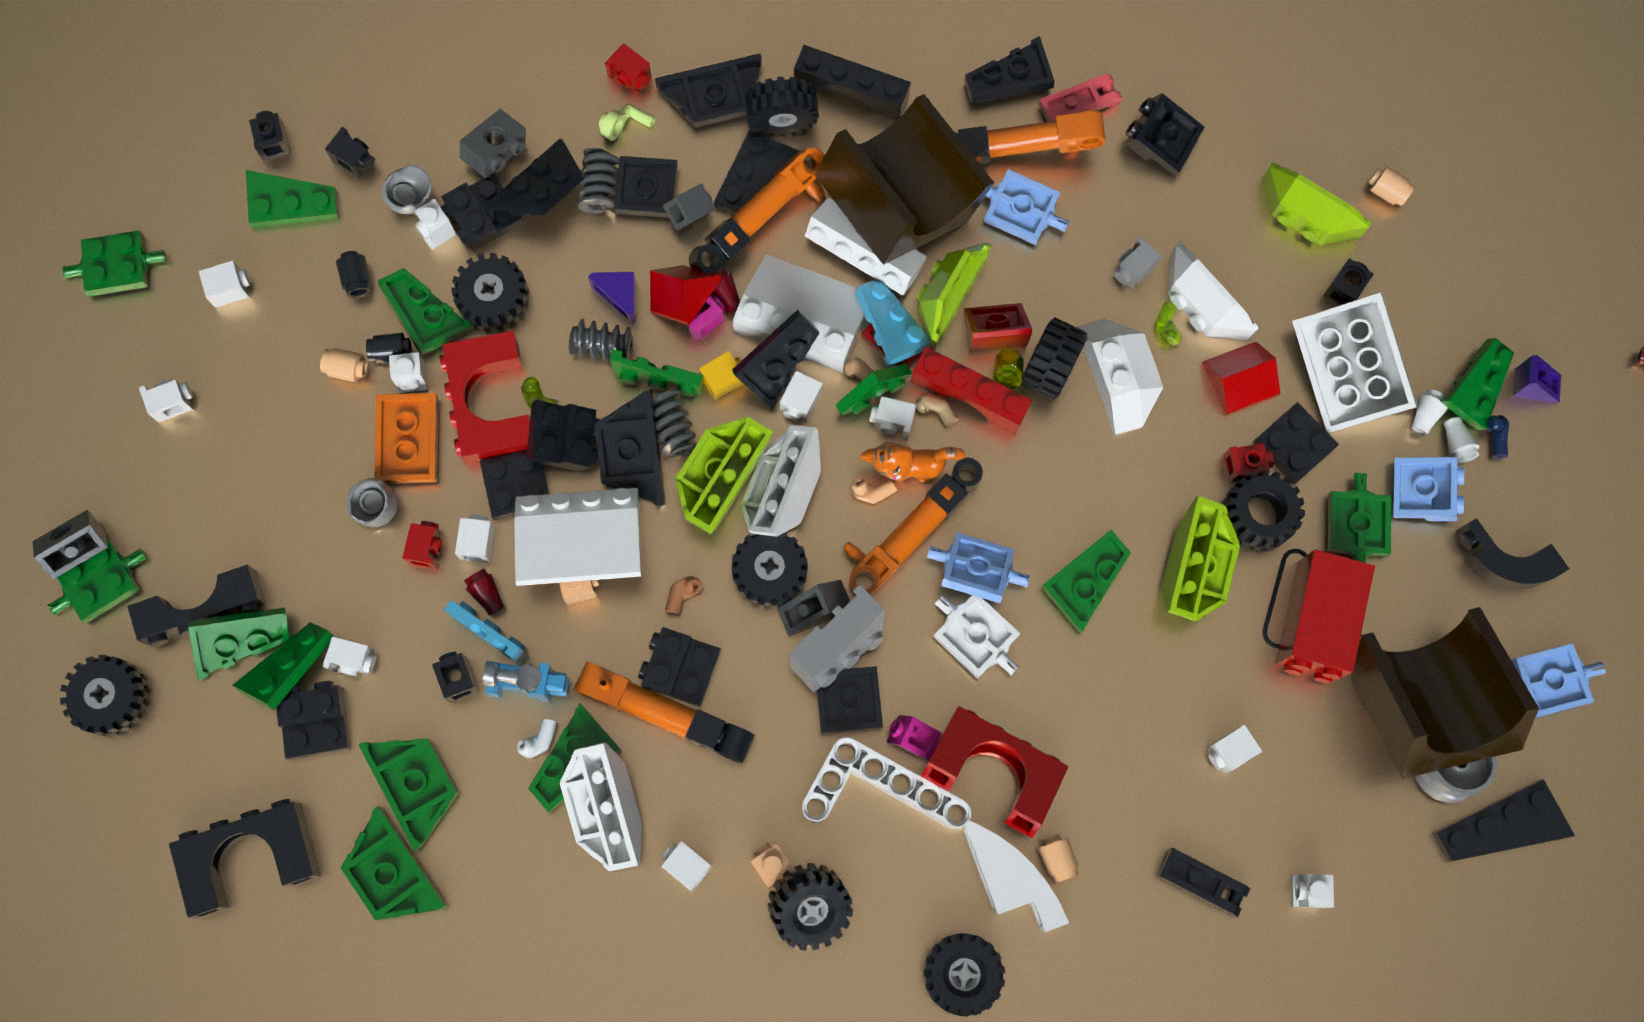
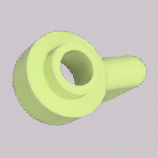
M626 104L619 112L611 110L609 113L603 114L599 121L600 134L610 141H614L621 134L625 121L629 117L649 128L654 125L656 118L631 104Z

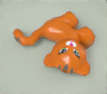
M885 442L876 448L864 451L860 459L872 463L879 473L891 479L892 482H903L907 478L915 477L916 481L922 484H931L934 478L943 472L947 459L961 460L964 458L965 452L963 449L955 447H943L938 450H912L911 447Z

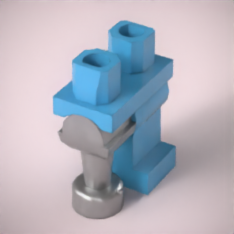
M486 661L483 685L486 686L485 693L490 697L501 698L502 690L523 692L528 697H538L540 701L550 702L551 695L567 697L570 678L567 677L566 673L555 672L550 664L540 663L538 669L530 663L517 666Z

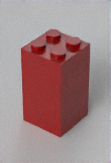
M1316 549L1298 561L1275 665L1284 667L1283 671L1289 674L1302 675L1303 672L1314 675L1313 679L1315 681L1331 684L1332 681L1353 673L1375 565Z

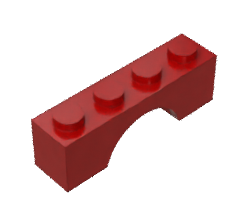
M927 346L913 369L910 380L911 383L932 394L948 395L968 403L980 411L989 423L1013 435L1017 433L1033 401Z

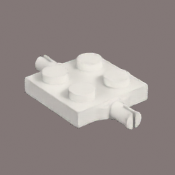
M944 595L936 601L935 605L948 617L945 624L933 637L977 679L989 667L997 663L1010 676L1018 669L1019 665L1010 659L1006 653L1009 646L1020 633L983 598L972 595L965 603L957 607Z

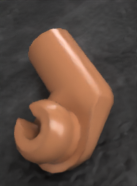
M688 576L675 582L670 588L665 612L680 615L683 600L701 591L702 582L700 579Z

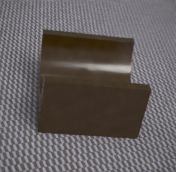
M925 94L916 97L904 114L891 126L866 142L857 144L846 129L838 132L814 175L883 265L966 224L994 184V181Z
M1481 607L1469 609L1461 623L1444 637L1414 650L1402 652L1382 650L1373 632L1361 635L1351 679L1402 779L1523 750L1539 707Z

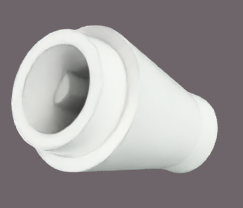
M1427 389L1425 394H1421L1415 419L1411 426L1414 431L1428 435L1430 429L1448 409V407L1440 402L1445 394L1433 389Z
M1455 417L1447 420L1444 426L1449 456L1458 457V463H1465L1478 457L1479 445L1464 425L1462 418Z

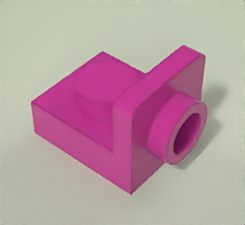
M715 295L709 296L703 305L706 311L700 310L690 325H688L690 335L697 343L725 322L723 313L725 308Z
M899 715L889 728L887 743L899 746L919 758L929 761L942 732L913 716Z

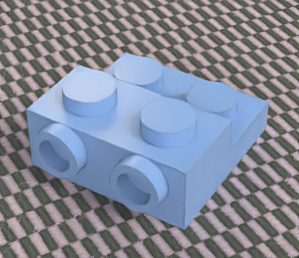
M1458 457L1394 458V518L1458 521V514H1464V496H1458V485H1464V467H1458Z

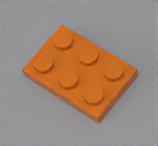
M436 393L376 395L374 478L382 480L386 484L437 482L438 395Z

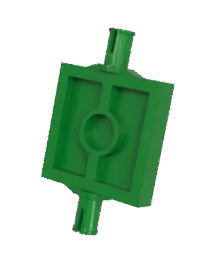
M140 230L81 240L82 257L80 264L63 266L62 272L66 279L82 276L84 292L88 297L147 287L149 264L166 262L167 257L164 250L147 253L144 246V235Z
M1354 473V490L1348 492L1331 491L1328 493L1327 552L1346 553L1353 556V560L1366 563V557L1371 555L1386 557L1391 555V496L1377 495L1367 491V474Z
M107 539L108 548L57 577L62 586L63 596L48 604L49 610L54 615H57V613L72 606L82 622L88 623L140 591L133 578L132 567L148 559L145 552L139 548L127 557H123L118 552L115 544Z

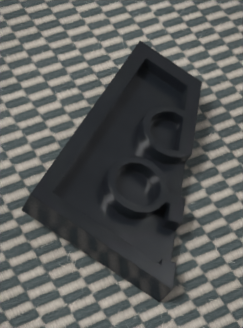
M1039 36L1031 40V44L1022 49L1017 47L1010 51L1009 55L999 61L992 60L965 74L964 82L971 104L1051 89L1054 88L1055 80Z
M749 130L714 200L715 208L734 215L799 150Z
M797 309L738 363L732 371L743 384L773 410L778 402L776 398L783 387H787L791 381V373L798 363H802L820 332Z

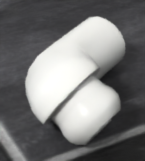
M542 718L538 734L528 739L522 738L518 742L517 751L525 758H533L546 752L551 746L557 722Z

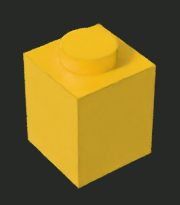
M730 351L699 368V374L703 375L704 385L715 401L744 385L732 371L741 362V359L739 357L734 359Z

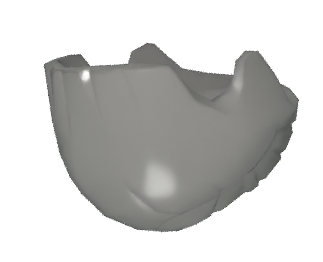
M408 165L393 171L388 175L382 187V197L390 209L401 214H414L415 210L431 201L433 194L432 182L430 177H428V173L416 165Z
M368 478L352 487L349 491L346 505L349 515L356 522L367 527H380L387 524L395 516L398 500L394 490L384 481Z

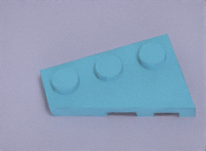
M875 279L858 287L855 295L866 320L872 323L876 332L874 339L877 346H882L885 353L883 359L887 367L923 352L926 346H931L927 334L884 283Z
M450 600L443 609L451 617L519 666L524 665L529 659L523 651L526 648L525 645L512 636L509 639L499 633L501 628L489 619L482 622L474 615L477 611L464 601L458 605Z

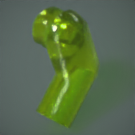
M1164 302L1155 322V330L1165 343L1174 346L1182 338V334L1172 321L1177 307L1172 303Z
M527 377L524 379L521 393L528 407L531 408L532 402L535 400L559 404L558 400L543 396L539 381L536 378Z

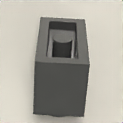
M842 580L817 584L779 607L778 611L788 635L793 636L832 620L835 617L832 611L838 605L843 609L850 602Z

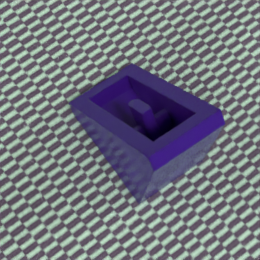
M595 272L588 276L591 287L633 325L637 321L636 279L634 272Z
M1533 355L1515 368L1513 396L1559 403L1562 375L1538 355Z

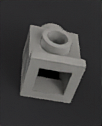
M1140 237L1137 239L1133 249H1128L1119 258L1118 262L1120 265L1114 271V276L1120 283L1127 284L1133 289L1156 268L1162 256Z

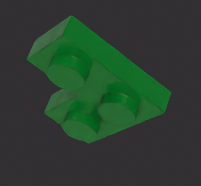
M907 364L873 371L835 406L841 415L850 412L859 414L870 406L869 401L873 397L877 398L887 391L893 394L906 385L904 381L912 375V372Z

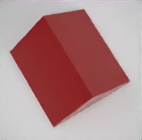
M685 265L650 270V311L654 315L690 325L722 278L718 274L703 272Z
M1022 303L964 308L969 352L1027 347L1032 335V326Z
M1258 342L1250 343L1202 362L1226 415L1268 400L1281 393L1276 357Z

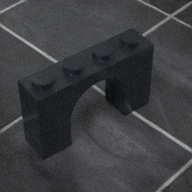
M283 799L272 803V809L260 812L259 809L250 810L240 814V820L229 823L228 819L217 821L209 825L210 830L198 833V830L188 831L178 835L179 840L169 843L187 917L200 918L229 908L221 879L220 864L226 849L234 841L247 835H257L268 843L275 858L282 886L291 887L320 877L321 873L302 804L291 802L290 799Z

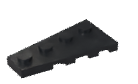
M1544 779L1538 780L1432 833L1447 862L1575 836Z

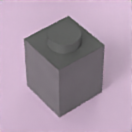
M702 183L662 205L676 231L701 219L716 209L710 194L705 190Z

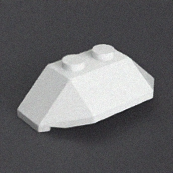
M1179 242L1170 255L1168 295L1172 304L1177 309L1183 310L1190 318L1191 325L1197 331H1202L1206 337L1248 341L1259 327L1249 318V315L1198 258L1190 250L1186 249L1182 242Z
M1101 319L1077 326V328L1087 332V341L1083 348L1114 435L1143 427L1163 389V384L1145 334L1108 319Z
M790 425L785 430V434L777 438L763 452L740 505L747 528L751 533L777 537L801 524L821 473L819 435L816 427Z
M606 742L575 749L561 778L560 787L576 843L593 858L603 863V867L608 871L638 866L641 856L642 821L626 764Z

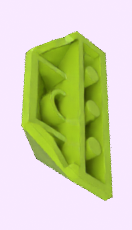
M1274 162L1271 163L1262 177L1272 215L1278 218L1281 224L1296 229L1311 242L1325 245L1359 239L1372 224L1370 220L1364 218L1359 211L1347 202L1301 174L1281 167Z
M986 242L947 253L942 262L937 260L930 273L933 279L929 286L924 284L916 298L920 301L918 314L923 330L930 339L931 346L929 348L935 351L985 264L992 247L991 244Z
M744 417L737 421L724 423L705 430L675 478L682 510L687 521L712 535L727 515L757 466L774 431L750 417Z
M1196 496L1178 525L1161 586L1167 612L1197 621L1227 602L1240 543L1227 515L1229 513L1226 505Z

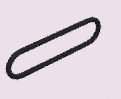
M1291 549L1284 553L1263 627L1264 640L1273 648H1279L1280 644L1270 641L1267 630L1284 566L1290 554L1299 553L1305 557L1307 553L1301 549Z

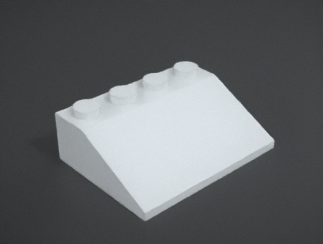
M765 254L743 294L733 318V332L761 343L798 309L820 332L804 359L843 373L844 366L848 361L865 315L855 295L857 287Z
M1381 292L1292 321L1324 426L1328 433L1418 407L1388 307Z
M638 488L516 497L514 514L516 586L641 576V509Z

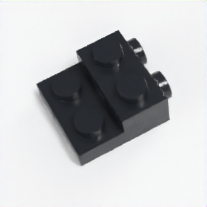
M1163 93L1153 98L1148 97L1139 107L1138 111L1142 114L1139 120L1133 121L1125 132L1129 136L1125 145L1147 161L1152 158L1171 174L1175 175L1182 169L1205 127Z
M494 173L470 186L465 182L441 196L444 205L440 206L449 221L455 220L458 228L455 231L462 243L465 245L469 242L474 251L524 223L522 216H511L508 210L497 211L495 216L487 215L483 206L503 189Z
M541 400L533 401L531 405L526 460L579 472L591 468V465L596 462L598 457L597 448L593 447L595 436L594 424L600 420L596 418L597 410L574 404L562 406Z
M662 627L660 633L654 632L651 638L649 649L653 650L650 662L643 661L638 678L643 680L641 685L653 692L701 708L721 653V648L692 639L689 635Z
M333 681L317 682L314 684V689L303 691L301 686H294L276 707L278 727L282 728L285 759L292 760L351 749L344 688L338 685L334 686Z

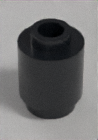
M357 251L342 253L340 255L341 258L336 260L342 289L346 291L349 297H357L369 293L371 279L365 256L358 254Z
M403 332L374 335L372 339H366L368 360L370 363L376 362L377 365L389 364V356L412 353L410 338H405Z

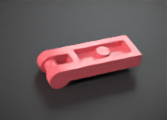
M1104 74L1041 98L1039 106L1046 121L1050 122L1056 121L1057 115L1089 110L1097 111L1104 107L1115 106L1122 101V96L1118 90L1114 89V80L1111 74ZM1097 90H1102L1104 95L1099 96Z

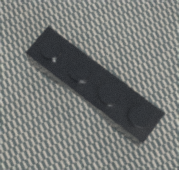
M803 45L794 67L796 81L802 78L807 83L811 82L816 87L818 94L826 90L846 92L866 103L873 113L895 121L902 116L909 99L910 81L807 45Z
M247 564L218 574L216 586L211 596L203 604L187 610L175 609L167 600L158 595L128 605L127 607L137 641L150 647H156L169 642L168 638L176 635L189 636L188 621L256 612L258 607L266 605L257 571Z

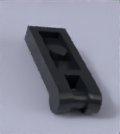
M1175 848L1169 849L1157 876L1238 918L1242 910L1239 906L1243 897L1247 898L1251 889ZM1225 887L1232 891L1228 901L1221 897Z

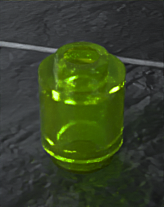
M1013 348L1003 349L996 355L994 360L993 380L1009 389H1015L1022 383L1024 360L1017 350Z

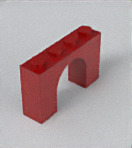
M514 331L442 344L444 355H440L439 358L443 373L447 372L449 382L444 383L447 399L452 400L454 410L449 411L452 428H457L458 438L454 439L457 456H462L466 464L469 465L479 463L481 460L527 450L530 425L529 415L489 421L475 416L469 408L471 390L481 378L497 372L523 368L518 340Z
M958 705L921 777L949 791L965 761L978 755H988L1000 759L1013 771L1018 784L1016 799L1004 823L1033 838L1042 826L1069 766L1060 762L1055 756L1047 755L1038 750L1029 742L1009 734L1002 727L993 725L980 718L975 712L966 710Z

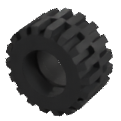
M1056 317L1051 319L1022 375V385L1055 400L1060 395L1087 341V332Z
M1261 470L1258 474L1252 472L1239 480L1226 494L1227 497L1223 500L1222 504L1226 505L1229 513L1227 515L1237 538L1241 541V547L1246 548L1250 545L1251 551L1257 552L1261 548H1263V551H1270L1272 548H1277L1285 543L1301 527L1303 522L1300 520L1305 516V510L1300 509V507L1305 504L1303 497L1298 498L1297 494L1300 490L1297 486L1292 488L1289 485L1292 480L1288 477L1282 480L1280 479L1281 473L1274 471L1269 475L1268 470ZM1250 498H1263L1272 504L1276 511L1275 525H1263L1251 516L1248 507Z

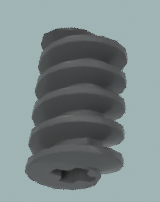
M586 148L583 151L585 157L582 160L583 169L581 173L584 180L580 182L581 190L579 191L580 200L578 208L586 213L600 214L606 208H613L615 206V201L611 197L616 195V190L611 187L617 185V179L612 176L618 174V168L615 165L619 164V158L600 148Z
M580 319L578 325L573 326L570 333L569 354H575L578 349L579 355L585 357L590 350V356L593 359H597L601 353L603 360L608 361L612 349L622 351V358L625 356L626 359L630 360L633 348L631 327H627L624 334H620L619 325H615L613 331L609 332L608 323H604L601 330H597L596 321H592L589 328H586L584 319Z
M668 390L653 397L656 427L659 434L658 442L663 445L661 452L666 456L689 454L697 444L689 443V441L696 437V434L693 432L686 433V430L693 426L692 422L682 421V419L689 416V412L686 410L679 411V408L683 407L686 402L683 399H675L682 394L680 390Z

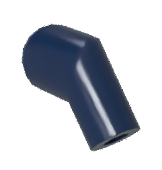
M1493 415L1488 418L1486 424L1488 430L1491 431L1492 457L1495 459L1507 458L1509 421L1502 415Z

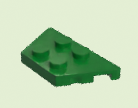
M430 739L360 743L359 747L413 851L421 849L459 794Z
M380 806L375 807L365 829L357 837L352 852L347 855L340 867L374 920L378 921L446 908V903Z

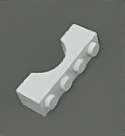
M829 197L811 216L805 237L884 283L901 295H904L917 279L927 258L926 255L914 249L883 265L838 205Z

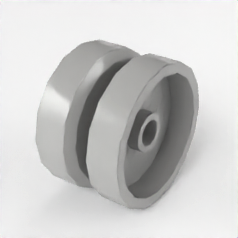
M1495 756L1415 777L1423 791L1432 798L1445 803L1461 802L1489 788L1496 778L1498 763Z

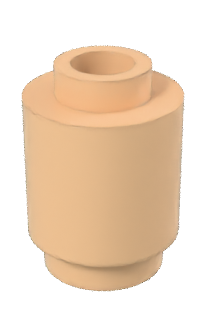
M1388 166L1383 170L1378 168L1368 182L1372 185L1371 192L1390 204L1394 205L1396 203L1399 206L1406 202L1415 186L1410 184L1409 179Z
M339 348L326 349L321 357L320 369L321 372L327 373L328 377L357 383L366 376L368 361L365 360L362 353Z
M1060 834L1043 839L1044 846L1038 849L1048 876L1053 877L1054 883L1077 876L1076 867H1078V863L1068 837L1061 839Z

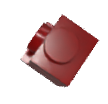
M624 43L605 62L607 76L610 79L615 77L626 88L630 86L638 92L645 89L651 81L650 63Z
M1264 443L1243 447L1233 446L1223 455L1229 483L1238 482L1252 472L1258 474L1261 470H1268L1269 474L1270 468L1274 464L1272 452L1270 450L1265 451ZM1253 456L1255 464L1250 463L1248 457Z
M421 521V524H410L402 556L405 562L409 565L438 570L439 563L435 560V555L440 554L443 545V538L440 537L438 532L439 524L430 521Z

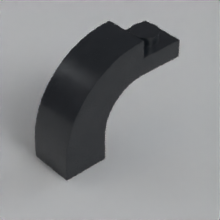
M1477 518L1456 530L1463 547L1473 554L1472 557L1464 561L1465 564L1481 579L1495 586L1515 590L1533 588L1556 578L1570 569L1552 544L1528 557H1516L1503 552L1494 543Z

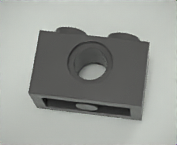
M500 108L460 140V159L486 179L493 172L500 171L506 161L512 156H518L526 146V128Z
M87 509L34 540L33 556L53 580L108 548L106 531Z

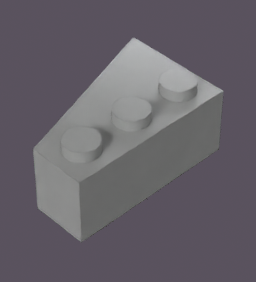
M860 584L853 590L856 596L843 609L838 605L832 611L835 617L825 627L820 629L816 626L789 653L790 668L813 692L817 691L820 687L825 688L836 679L840 671L844 668L850 669L864 652L868 649L870 651L874 650L883 640L885 609Z

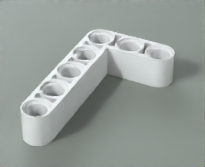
M848 737L841 738L834 744L802 804V814L806 820L812 823L824 821L832 810L848 778L853 774L948 828L959 829L967 824L971 818V808L964 800ZM843 745L851 746L855 752V757L850 761L841 760L837 755L839 747ZM870 760L878 761L882 766L881 774L878 776L868 775L865 771V764ZM833 772L838 775L840 779L838 787L829 789L824 786L822 777L826 773ZM898 775L905 776L909 781L908 790L899 792L894 789L892 785L893 778ZM929 790L935 794L937 800L935 806L926 807L921 803L920 795L923 791ZM812 800H820L825 806L824 813L818 817L811 816L807 811L808 803ZM951 806H958L963 810L964 818L960 823L952 822L949 819L948 809Z

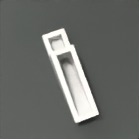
M971 821L964 823L965 825L962 827L995 915L1030 903L1041 932H1048L1069 924L1061 903L1050 885L1022 853L986 828Z

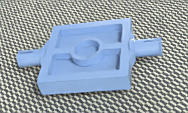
M1010 169L1007 170L1003 180L996 188L991 187L986 197L990 198V207L983 222L1036 245L1042 231L1048 225L1065 232L1069 220L1054 215L1055 204L1061 192Z
M956 532L954 542L948 551L930 546L927 558L944 562L945 574L941 586L997 603L1001 602L1004 589L1009 582L1027 588L1030 575L1013 571L1012 558L1015 549Z
M1573 643L1511 660L1539 707L1535 718L1593 703L1594 699L1589 688V678L1605 674V668L1593 671V669L1603 667L1604 664L1602 662L1584 666L1578 658Z

